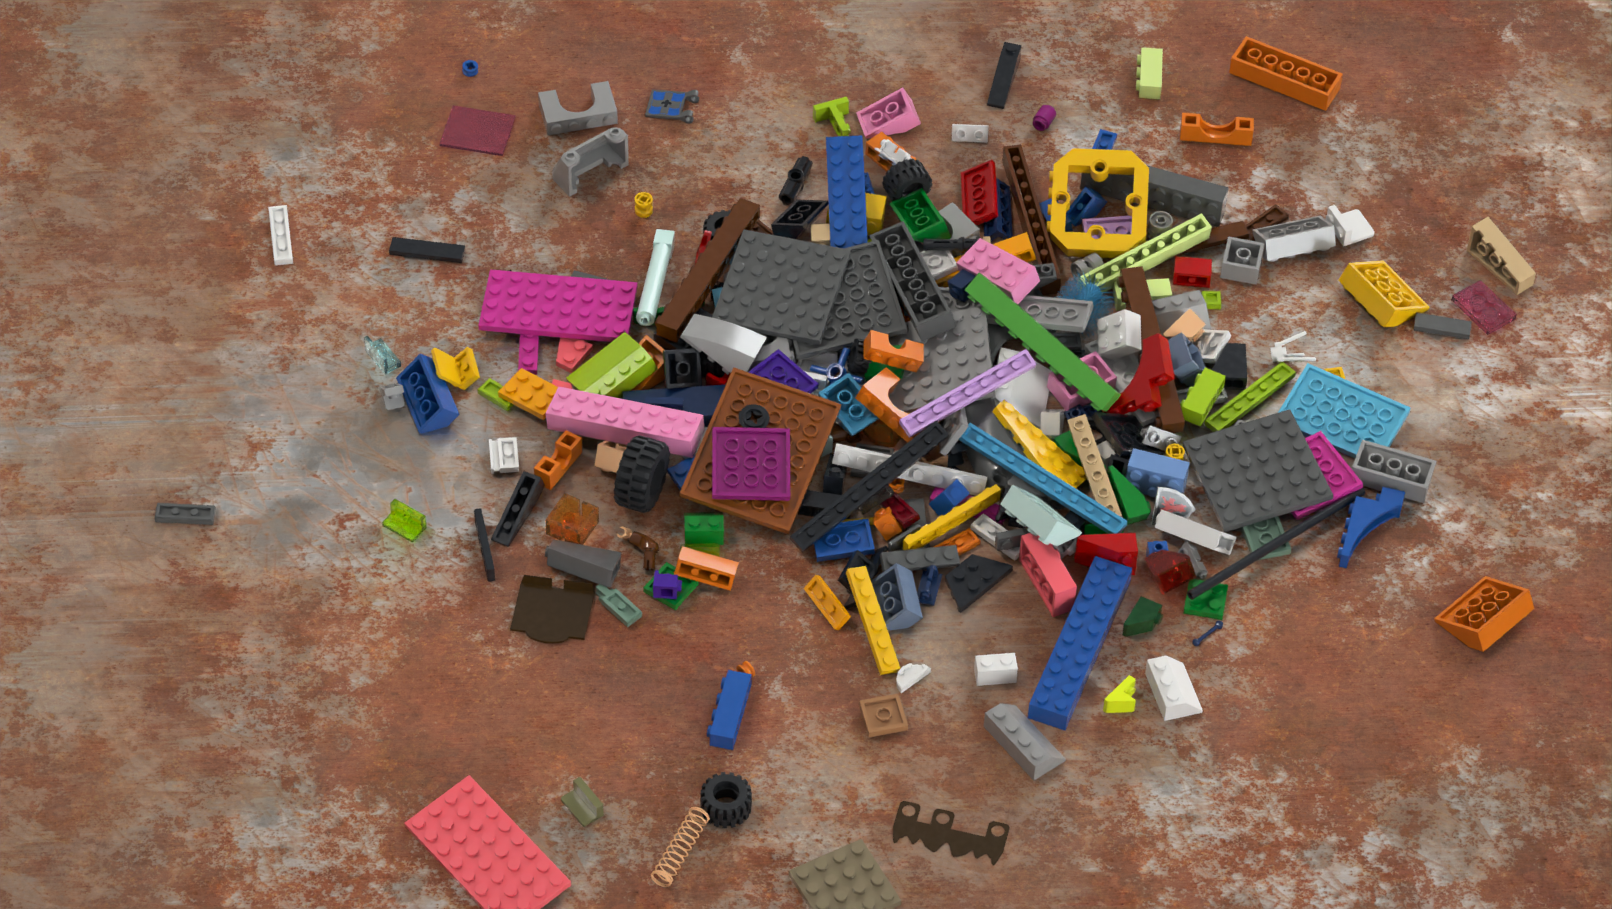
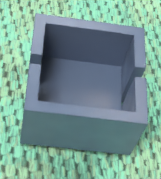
M1181 332L1169 339L1168 342L1174 375L1178 377L1182 384L1185 383L1190 388V386L1194 387L1197 374H1201L1206 367L1199 348Z

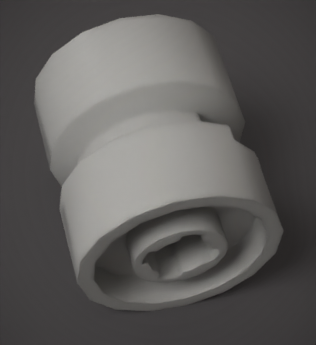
M1156 211L1150 215L1148 240L1172 229L1173 218L1169 213Z
M1092 253L1085 256L1084 259L1071 263L1072 276L1074 275L1076 278H1079L1078 273L1082 276L1104 263L1097 253Z

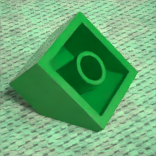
M684 512L685 546L724 545L723 512Z

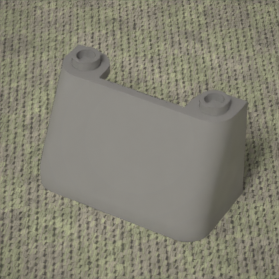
M610 128L565 152L552 170V179L570 197L577 193L575 186L579 184L577 176L601 163H604L608 168L612 164L619 165L621 169L628 166V135L620 128Z

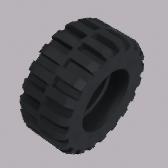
M639 435L632 438L630 443L627 444L620 460L614 483V500L619 506L641 513L649 512L655 506L662 492L670 461L669 447L665 442Z

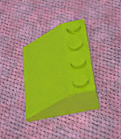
M624 332L566 377V379L575 390L622 398V391H631L658 368L646 350Z

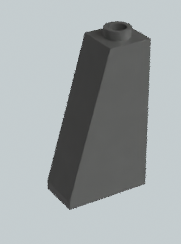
M555 539L545 550L548 566L611 588L620 570L622 552Z

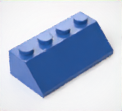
M419 354L396 377L398 383L403 385V396L419 433L423 434L448 427L460 415L446 381L441 380L437 376L435 364L431 357Z

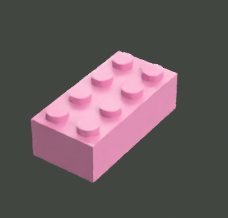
M981 238L956 262L959 272L964 269L975 276L978 273L983 274L1017 304L1040 282L1035 266Z

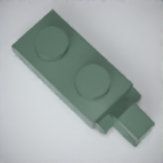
M600 584L596 586V594L599 596L601 604L625 626L629 627L642 617V611L616 588L609 590L606 586Z

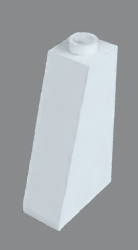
M1162 509L1156 517L1155 528L1228 555L1231 554L1237 538L1236 536Z

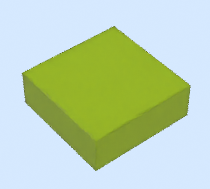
M1202 291L1201 294L1206 302L1207 309H1221L1220 291Z

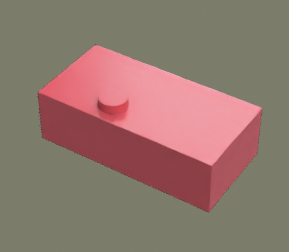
M1031 533L1022 535L1019 561L1052 617L1070 612L1075 602L1077 586L1061 561L1059 551L1055 550L1051 543L1046 545L1038 540L1039 535L1035 536Z

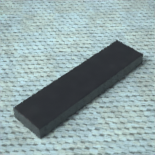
M399 237L392 238L389 248V255L462 263L465 253V245Z
M479 508L474 511V521L487 581L491 582L495 581V569L482 509Z

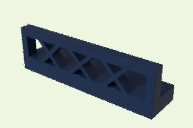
M997 178L998 217L984 222V237L990 236L991 242L997 237L1003 240L1013 237L1010 186Z

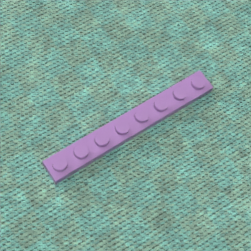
M1027 349L901 418L899 424L910 438L929 427L935 421L938 422L1035 368L1036 362Z

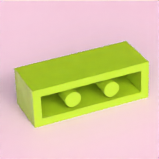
M1204 368L1201 374H1197L1194 387L1190 386L1186 400L1183 399L1180 403L1184 420L1201 427L1224 388L1225 375L1208 368Z

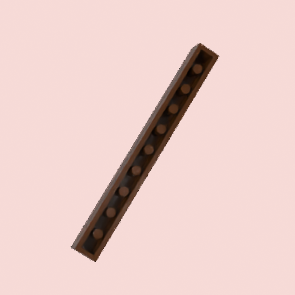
M1021 144L1003 146L1002 162L1023 233L1027 232L1036 257L1032 264L1054 263L1057 280L1041 287L1040 291L1043 295L1060 293V272Z
M740 198L736 204H733L730 214L724 217L722 226L716 229L712 241H708L705 251L700 253L697 263L690 268L689 275L682 280L681 286L678 291L674 292L671 302L665 305L663 314L657 317L655 326L657 327L658 336L678 342L689 321L698 312L733 259L743 230L751 231L759 220V204Z
M1143 266L1121 269L1120 276L1117 277V285L1122 290L1121 300L1126 305L1125 309L1139 314L1141 317V350L1138 351V364H1140L1142 357V340L1157 333L1161 334ZM1172 380L1165 385L1159 386L1162 406L1152 412L1156 416L1154 418L1156 428L1171 433L1183 432L1185 420L1175 383Z

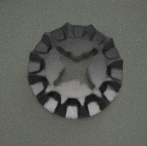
M747 405L739 413V424L743 428H766L769 423V414L760 405ZM751 414L758 418L756 424L751 420Z

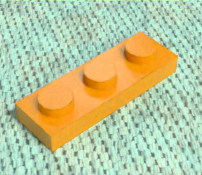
M815 575L803 588L835 630H840L850 619L851 615L821 576Z

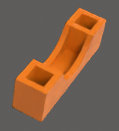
M1182 113L1180 125L1181 141L1252 145L1254 118L1235 117L1228 124L1212 125L1204 121L1200 114Z

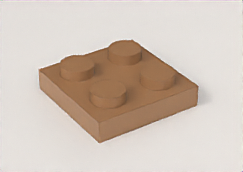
M899 694L859 701L868 737L908 730V723Z

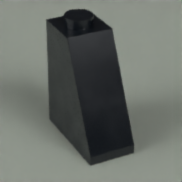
M1227 343L1212 369L1226 376L1225 390L1246 389L1248 378L1246 344Z

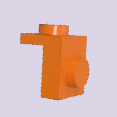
M890 507L879 509L873 516V524L886 541L902 531V527L892 515Z

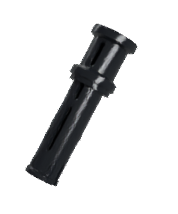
M965 237L959 239H924V251L955 250L964 253L980 237H976V239H965Z

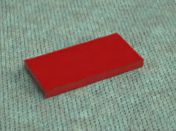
M989 160L961 172L962 212L976 226L997 218L995 162Z

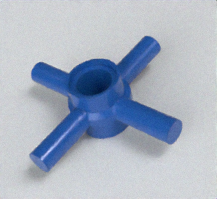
M843 348L838 363L831 364L828 368L811 365L810 372L828 376L829 385L847 374L844 366L851 350ZM851 375L859 385H863V377Z

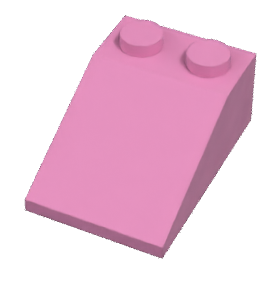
M904 88L856 112L866 139L873 138L880 132H883L885 135L904 133L921 124L912 99Z

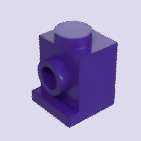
M655 570L653 598L677 599V593L682 590V580H678V575L669 573L659 574V570Z

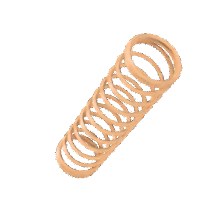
M690 808L685 821L681 823V827L678 828L674 839L670 841V846L663 853V858L655 866V871L651 873V878L657 885L669 887L672 884V876H676V870L681 868L679 863H684L683 857L688 856L687 851L692 850L691 845H694L696 843L695 839L699 838L698 832L703 831L701 826H706L709 822L710 817L702 808ZM692 810L700 811L707 817V820L693 814ZM687 822L697 824L701 831L695 830ZM682 828L685 833H679V830ZM684 828H688L694 831L697 834V837L688 834L684 830ZM680 834L690 837L694 843L685 841ZM676 840L686 843L690 849L683 848ZM673 847H678L685 851L686 856L676 852ZM667 853L670 858H666L664 855ZM669 853L678 855L683 861L675 860ZM665 859L672 860L678 864L679 868L671 866ZM661 865L671 868L675 874L668 873ZM653 874H657L662 880L669 882V884L659 882Z

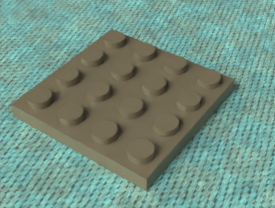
M862 839L789 870V877L810 909H893L901 905V899Z

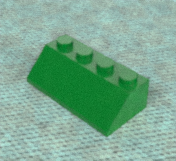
M923 188L889 203L900 222L904 221L913 240L924 243V239H951L944 219Z

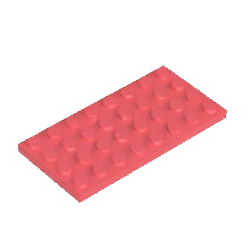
M470 775L404 823L411 834L482 909H541L571 886V881Z

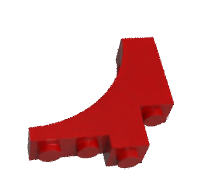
M1157 333L1142 340V357L1137 372L1120 397L1107 412L1102 410L1103 413L1124 415L1129 412H1135L1138 409L1146 413L1162 406L1159 386L1175 379L1167 338Z

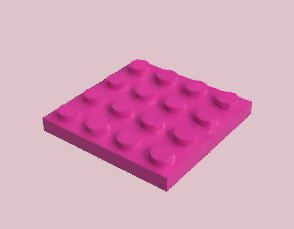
M1321 431L1305 438L1333 493V499L1291 512L1296 520L1363 488L1362 481Z

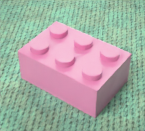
M1096 351L1080 358L1115 389L1117 376ZM1054 372L1049 373L1047 388L1066 411L1079 404L1084 406L1092 402L1089 398H1082L1077 393L1078 389L1074 385L1072 387L1067 385L1063 381L1065 377L1060 373L1058 375Z

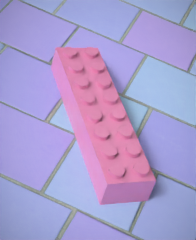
M558 387L546 411L547 428L560 432L567 430L575 435L625 445L630 443V440L635 436L641 435L665 442L671 454L693 458L705 431L702 414L564 387Z

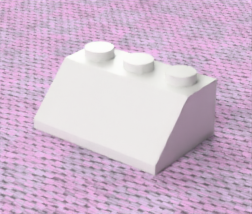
M1168 656L1147 660L1145 674L1164 721L1203 712L1182 662Z

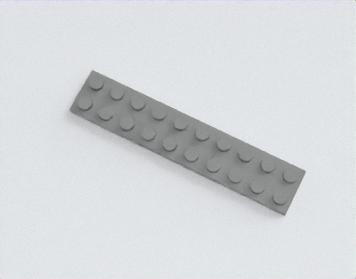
M939 287L951 312L982 306L979 302L975 304L970 299L965 302L955 299L950 295L949 288ZM1027 295L1018 304L1045 329L1083 333L1094 307L1093 301ZM904 309V316H908L907 312ZM987 314L988 324H998L994 321L996 317L993 314Z

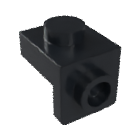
M959 440L955 443L947 454V468L964 464L961 452L968 450V445L960 443Z

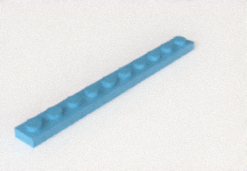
M972 423L968 424V428L959 438L960 441L1106 533H1121L1127 526V520Z

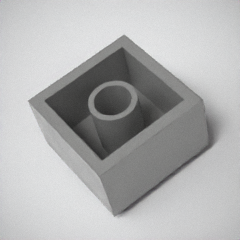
M1228 237L1220 278L1257 285L1265 243Z

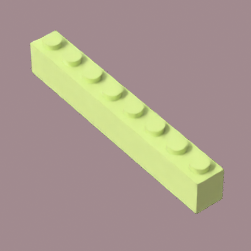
M1201 213L1089 271L1085 276L1089 284L1091 280V284L1095 282L1094 285L1099 286L1101 289L1107 287V289L1101 290V292H1107L1113 289L1114 282H1117L1121 269L1143 266L1145 272L1209 239L1212 226Z

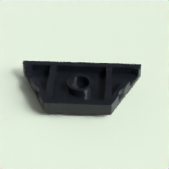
M972 554L945 576V582L951 590L952 598L956 601L958 612L962 613L1013 571V566Z

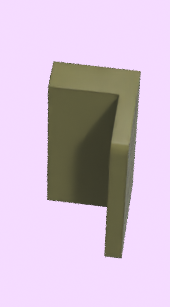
M581 777L573 780L574 790L562 796L561 801L582 827H585L604 816L603 803Z

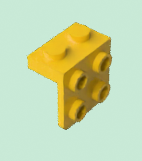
M466 347L455 357L437 348L431 350L436 374L441 380H445L453 386L465 390L480 378L473 349Z

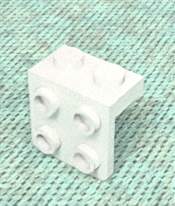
M1335 205L1328 207L1326 220L1334 225L1335 235L1343 247L1374 236V230L1358 209L1341 214Z

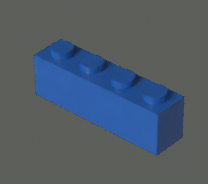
M728 670L727 676L722 678V693H718L716 699L718 707L713 709L711 717L713 724L709 725L707 729V737H710V746L734 749L751 689L752 674Z

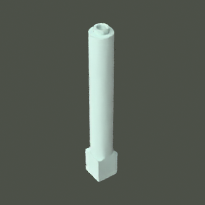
M656 229L653 251L636 315V320L640 325L650 326L655 321L669 260L674 249L675 231Z

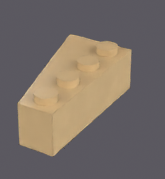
M1486 217L1473 225L1467 251L1516 295L1533 286L1536 275L1535 271L1492 220Z

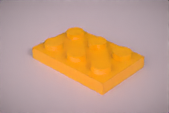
M521 368L498 391V395L500 398L544 420L546 418V411L558 387Z

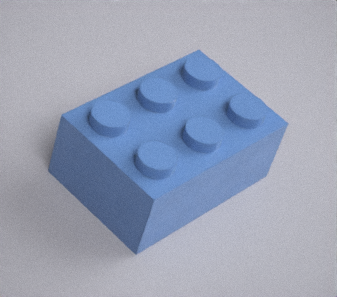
M1133 448L1127 467L1126 479L1142 494L1156 497L1158 487L1175 489L1184 494L1190 462Z

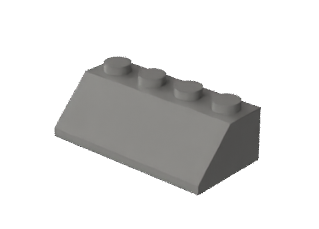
M1321 215L1252 230L1255 241L1265 243L1263 258L1269 262L1278 261L1279 258L1283 257L1293 258L1297 254H1311L1316 250L1326 251L1330 247L1336 246L1334 225Z
M1200 290L1152 300L1161 335L1189 309L1206 324L1203 329L1211 330L1207 305Z
M1362 440L1352 470L1362 481L1363 486L1382 491V487L1404 491V498L1424 503L1437 461Z
M1000 703L985 712L984 728L1033 781L1066 761L1064 756L1016 705Z

